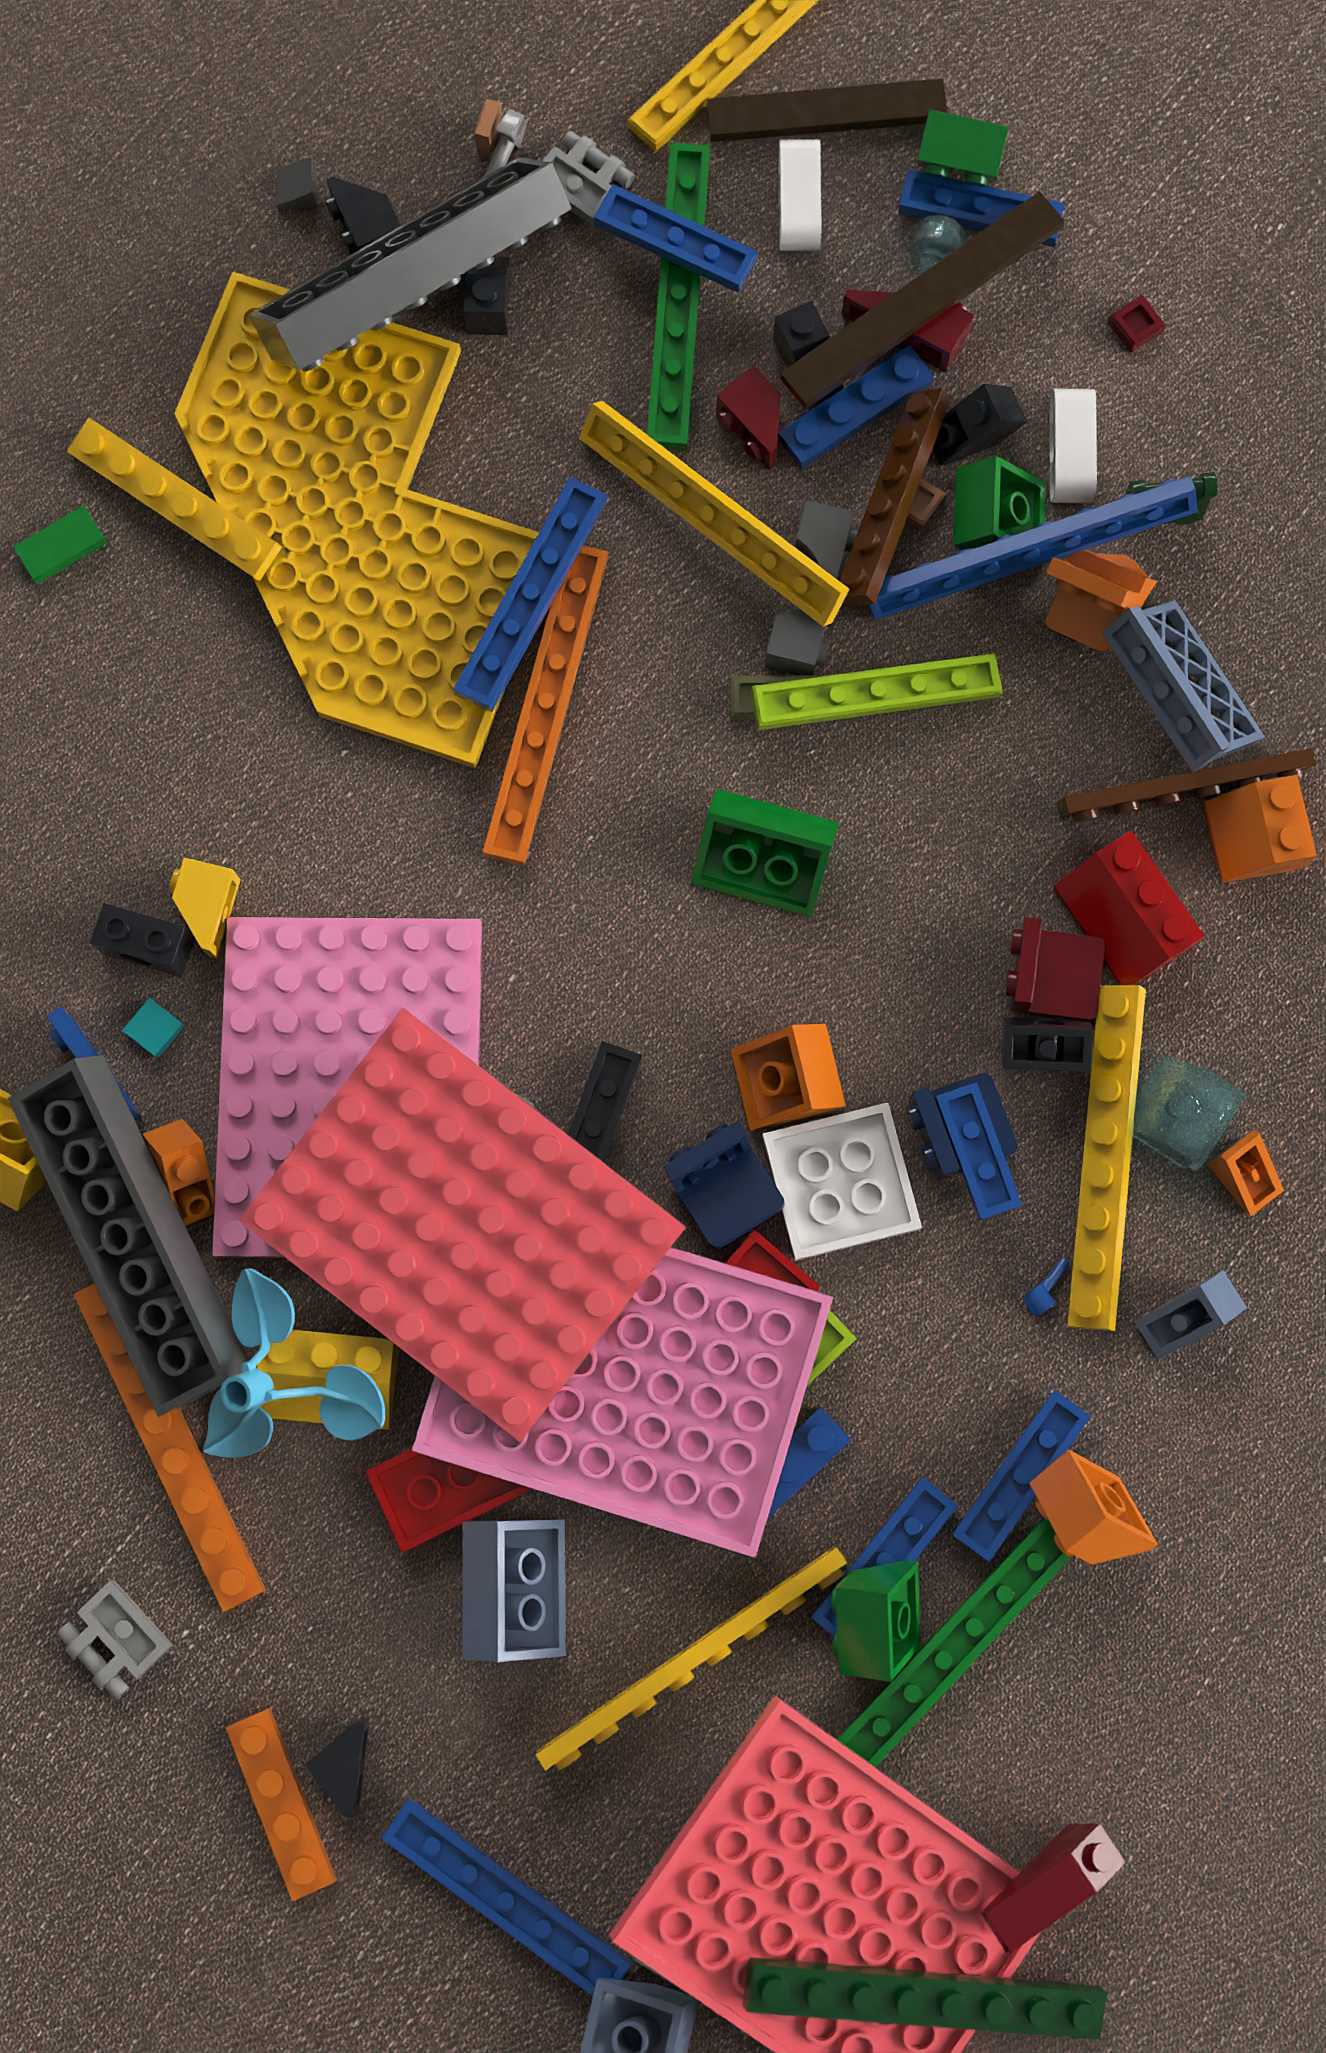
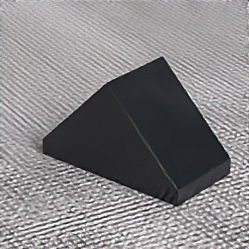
M361 1717L305 1764L344 1817L354 1818L360 1811L370 1718Z

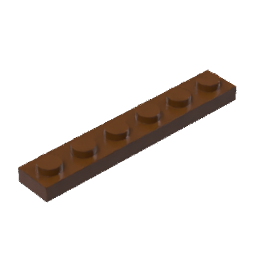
M944 388L909 394L840 578V582L849 588L841 605L842 607L872 605L877 601L951 397Z
M1313 748L1065 796L1057 802L1060 819L1073 816L1074 823H1080L1099 818L1098 811L1114 808L1115 815L1140 810L1139 803L1155 800L1156 807L1181 802L1180 795L1196 792L1197 799L1222 794L1221 787L1237 784V788H1241L1254 782L1263 781L1262 779L1275 776L1281 778L1298 775V779L1304 778L1303 771L1316 765Z

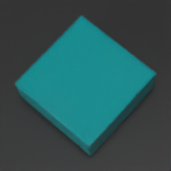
M149 998L122 1031L158 1059L185 1025Z

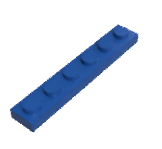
M569 477L453 689L456 696L491 713L493 712L607 503V494Z
M411 1797L382 1836V1840L591 1996L594 1995L598 1978L622 1980L630 1968L631 1961Z

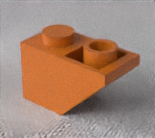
M183 1119L143 1133V1139L184 1225L186 1226L213 1215L215 1196L203 1142Z

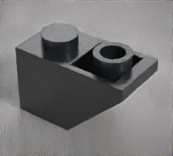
M336 177L326 179L330 196L324 198L333 221L341 220L345 228L340 234L349 255L354 254L401 226L386 194Z
M983 384L945 413L932 448L940 465H948L996 446L1027 423V419L1012 388L1009 386Z

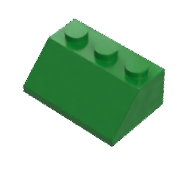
M717 789L707 812L691 884L812 917L839 822Z

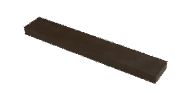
M943 78L707 99L710 142L926 124L929 109L948 113Z

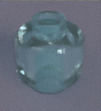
M944 215L927 216L921 220L909 246V259L912 265L922 274L965 244L966 234L962 226L954 219Z

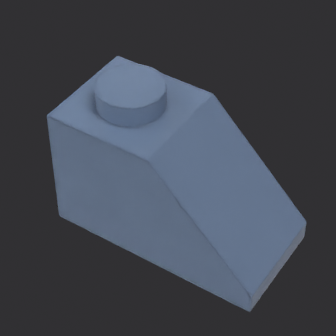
M1224 1270L1141 1317L1135 1323L1159 1360L1225 1325L1247 1309Z

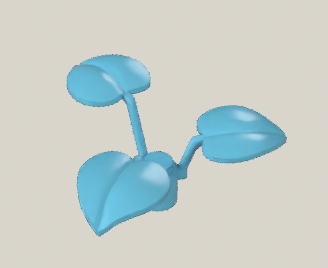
M253 1269L242 1270L235 1286L232 1301L233 1329L242 1345L246 1347L260 1345V1349L250 1361L242 1364L243 1373L227 1378L223 1382L221 1389L213 1397L209 1409L208 1431L203 1452L220 1457L237 1458L249 1456L264 1449L272 1437L273 1421L271 1416L260 1406L267 1401L310 1395L324 1396L319 1407L321 1420L327 1431L339 1439H361L382 1428L385 1422V1405L382 1394L371 1376L358 1367L339 1365L331 1368L327 1373L326 1388L314 1386L273 1390L274 1386L271 1377L267 1373L256 1369V1366L270 1351V1342H281L290 1335L295 1319L294 1306L288 1293L279 1284Z

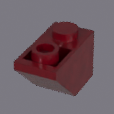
M753 365L717 394L716 418L726 432H734L743 441L742 446L753 461H761L770 470L775 466L781 393Z

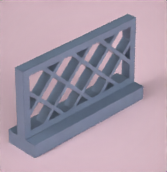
M1176 601L1144 610L1140 606L1129 608L1102 632L1192 772L1202 769L1213 760L1257 744L1265 738ZM1166 616L1169 618L1175 629L1165 624ZM1165 639L1176 645V651L1165 645ZM1188 653L1194 656L1198 664L1188 658ZM1188 674L1197 678L1199 685L1188 680ZM1211 687L1217 691L1221 698L1211 693ZM1211 708L1221 714V720L1211 714ZM1233 721L1240 726L1244 733L1233 727Z

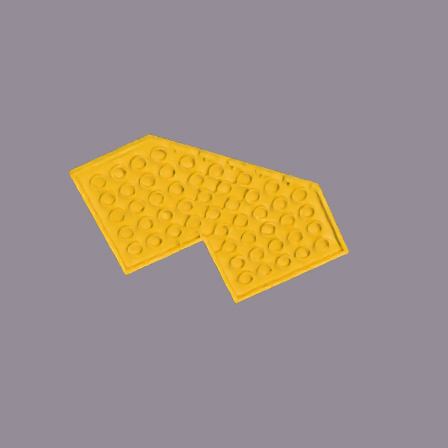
M232 271L174 414L216 502L282 546L260 582L254 577L253 579L319 717L476 769L504 691L491 713L456 696L453 689L539 532L408 490L460 356V344L391 322L381 329H368L357 336L359 341L345 350L337 351L334 349L324 355V362L318 367L309 371H298L271 360L249 317V314L287 293L290 289Z

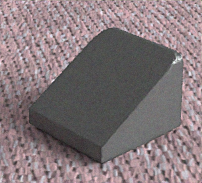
M313 157L304 158L277 169V209L317 208V169Z

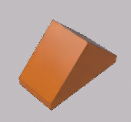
M1255 1130L1238 1139L1207 1163L1238 1204L1250 1216L1254 1215L1284 1191L1261 1135Z

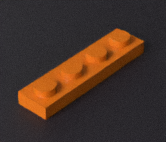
M271 1708L225 1727L291 1900L295 1901L335 1883L337 1878Z

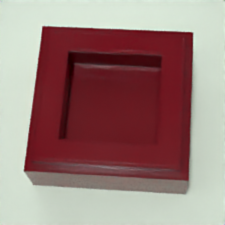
M1143 295L1111 314L1107 321L1131 353L1163 333L1166 324Z

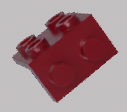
M1025 917L1021 928L1013 929L1010 954L1017 955L1015 971L1008 970L1005 996L1012 997L1010 1011L1092 1021L1098 1013L1105 952L1104 940L1095 936L1041 930L1042 919Z

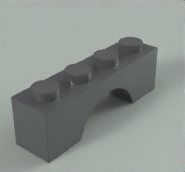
M806 500L796 537L795 548L838 581H840L845 565H842L845 551H851L859 528L852 527L854 511ZM801 609L777 614L766 651L765 668L794 675H814L816 665L821 667L825 665L830 643L822 640L826 627L834 629L837 614L833 622L824 627Z

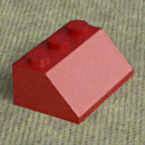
M1129 831L1093 854L1052 887L1083 933L1088 936L1100 937L1104 940L1105 952L1103 962L1119 985L1137 984L1192 949L1205 936L1132 831Z

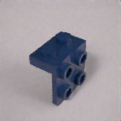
M981 1073L932 1091L928 1086L912 1092L908 1099L910 1105L905 1106L909 1122L914 1131L919 1129L925 1146L921 1147L923 1160L929 1172L935 1171L938 1180L961 1173L934 1100L938 1095L977 1082L1004 1157L1012 1155L1017 1150V1142L992 1077L987 1073Z
M739 1121L734 1122L730 1126L723 1124L714 1128L708 1133L705 1141L692 1149L691 1147L680 1149L670 1157L669 1163L664 1165L669 1183L709 1245L714 1249L724 1247L780 1212L785 1206L782 1194L752 1151L747 1133Z

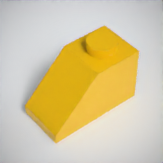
M183 858L181 868H176L171 877L170 892L173 893L172 899L202 950L210 958L218 959L227 929V917L231 915L241 879L233 869Z

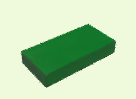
M83 505L16 544L13 548L36 584H39L107 544V541Z

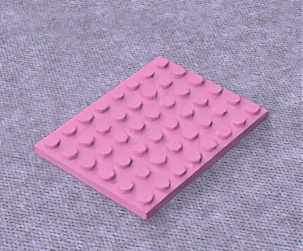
M227 917L213 1257L285 1258L238 1220L402 1008H406L479 1065L482 959L481 919Z
M671 1247L521 1442L507 1433L438 1377L434 1376L412 1451L756 1558L833 1296Z

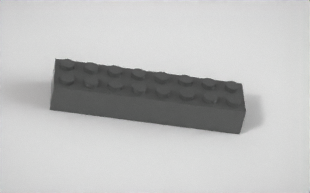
M518 157L249 314V317L271 360L298 371L312 370L324 362L323 356L334 349L341 351L356 344L359 341L357 336L368 329L378 330L393 321L392 315L404 308L405 310H411L419 307L427 301L426 295L437 288L445 290L456 285L461 280L459 275L469 269L478 270L488 266L495 260L493 255L503 249L512 250L522 246L528 241L527 235L537 229L542 231L554 227L561 221L560 216L572 208L552 162Z
M104 1055L75 1058L8 1098L10 1105L157 1416L159 1417L186 1406L220 1388L227 1378L243 1373L242 1364L249 1361L246 1352L234 1332L233 1325Z

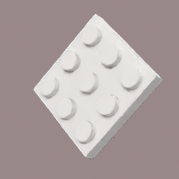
M889 1103L762 1134L774 1184L785 1201V1206L781 1211L794 1261L922 1229Z

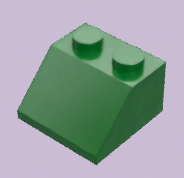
M929 109L917 166L924 167V174L928 176L946 179L948 173L964 176L963 182L966 184L987 187L988 181L996 183L1009 126Z
M996 455L956 468L953 546L961 550L975 549L993 543L1002 536L1017 535L1032 530L1045 522L1046 482Z
M906 1560L852 1570L834 1587L831 1596V1609L837 1617V1630L833 1638L834 1656L838 1657L840 1675L891 1682L921 1647L918 1561Z

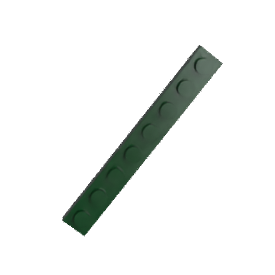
M749 1957L742 2005L748 2013L1101 2039L1107 1992L1101 1986Z

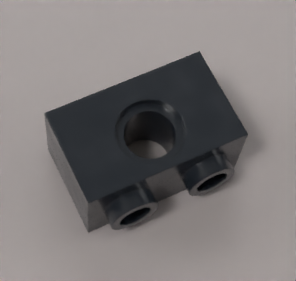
M104 903L90 944L103 955L182 978L195 937L184 926Z
M1003 1017L1001 1052L1003 1068L1091 1072L1093 1026L1090 1021Z

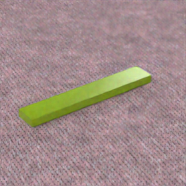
M994 653L755 685L751 687L750 693L757 730L999 698L1003 690Z

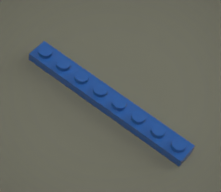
M1191 476L1179 480H1168L1156 488L1138 494H1126L1117 501L1103 506L1085 508L1076 515L1055 522L1047 521L1041 523L1032 530L1017 535H1005L993 543L975 549L961 550L952 557L934 563H922L913 570L895 576H885L876 603L870 605L874 618L878 620L1051 562L1053 557L1060 559L1197 513L1196 490Z

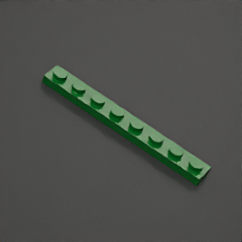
M670 143L665 209L705 226L710 145ZM661 257L647 435L665 449L687 451L701 275Z
M1042 1517L910 1658L894 1679L877 1693L835 1739L874 1767L888 1755L1071 1558L1065 1555L1055 1543L1054 1535L1056 1532L1048 1520Z

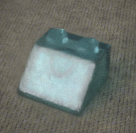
M1163 1055L1136 1096L1133 1137L1184 1170L1192 1173L1203 1166L1247 1094L1209 1070Z

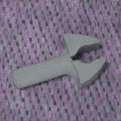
M509 109L496 130L499 133L500 139L484 177L507 164L513 147L520 148L527 124V119H524L523 114Z

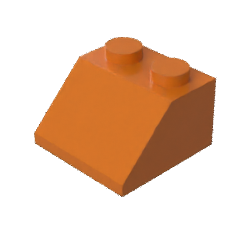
M1298 775L1254 782L1203 803L1221 883L1304 869L1317 856Z
M826 1024L791 1025L731 1049L750 1132L816 1118L846 1107Z
M1069 1449L1030 1482L1038 1498L1035 1502L1037 1509L1053 1526L1056 1532L1054 1541L1059 1549L1068 1557L1076 1556L1094 1565L1150 1551L1158 1545L1120 1477Z

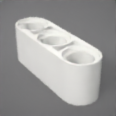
M779 140L780 251H820V140Z
M1053 388L1049 409L1051 503L1093 504L1097 487L1096 392L1094 389Z

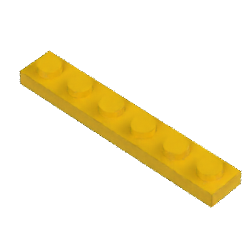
M89 417L67 450L73 457L259 582L282 548L277 542Z

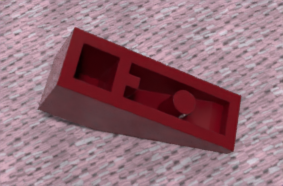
M848 289L844 295L841 316L854 322L895 292ZM957 302L897 346L905 349L911 345L923 361L946 373L970 334L974 314L970 313L963 304Z
M1100 1823L1067 1824L981 1912V1915L1004 1951L1012 1953L1097 1893L1122 1867L1125 1861Z

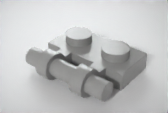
M569 131L565 135L562 144L570 149V152L566 154L554 146L542 161L553 163L572 208L570 211L595 227L594 216L612 186L610 183L616 181L623 187L629 188L634 181L635 174L626 169L624 161L615 155L609 157L597 149L596 142L589 137L583 136L581 138L574 132ZM588 162L599 169V171L595 174L583 166L582 163Z
M110 1580L77 1612L88 1625L83 1632L80 1633L71 1622H68L56 1633L67 1645L65 1649L67 1654L73 1660L78 1658L94 1675L92 1678L93 1683L100 1690L105 1688L115 1700H118L130 1688L119 1676L125 1667L138 1679L173 1646L168 1638L115 1580ZM98 1638L115 1655L108 1663L92 1646Z

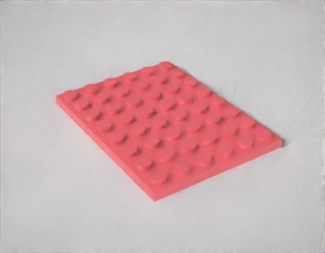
M402 1008L238 1220L519 1442L523 1440L686 1228L679 1220L406 1008Z
M775 1695L616 1923L609 1936L622 1949L775 2053H961L976 2030L748 2013L744 2009L742 2002L749 1957L1010 1979L1039 1934L1012 1953H1006L982 1917L981 1912L1020 1871Z

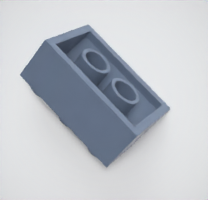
M565 1519L463 1521V1660L505 1662L566 1656Z
M600 1977L596 1982L580 2053H687L699 2000L691 1995L657 1984Z

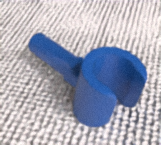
M1064 1258L1058 1261L1046 1279H1043L1039 1285L1025 1295V1304L1034 1316L1042 1314L1056 1303L1048 1290L1056 1284L1070 1265Z

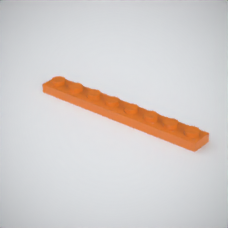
M583 546L550 605L485 841L484 857L525 866L606 569L608 551Z
M94 1283L74 1293L77 1304L222 1611L227 1612L265 1592L266 1588L180 1408L159 1417L157 1416L96 1284Z

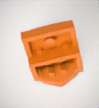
M1083 550L1068 555L1066 561L1053 557L1046 573L1058 578L1055 586L1059 590L1046 617V625L1048 628L1095 650L1107 651L1111 646L1102 632L1129 608L1136 606L1141 608L1157 581L1149 578L1131 557L1125 555L1095 554L1088 550Z

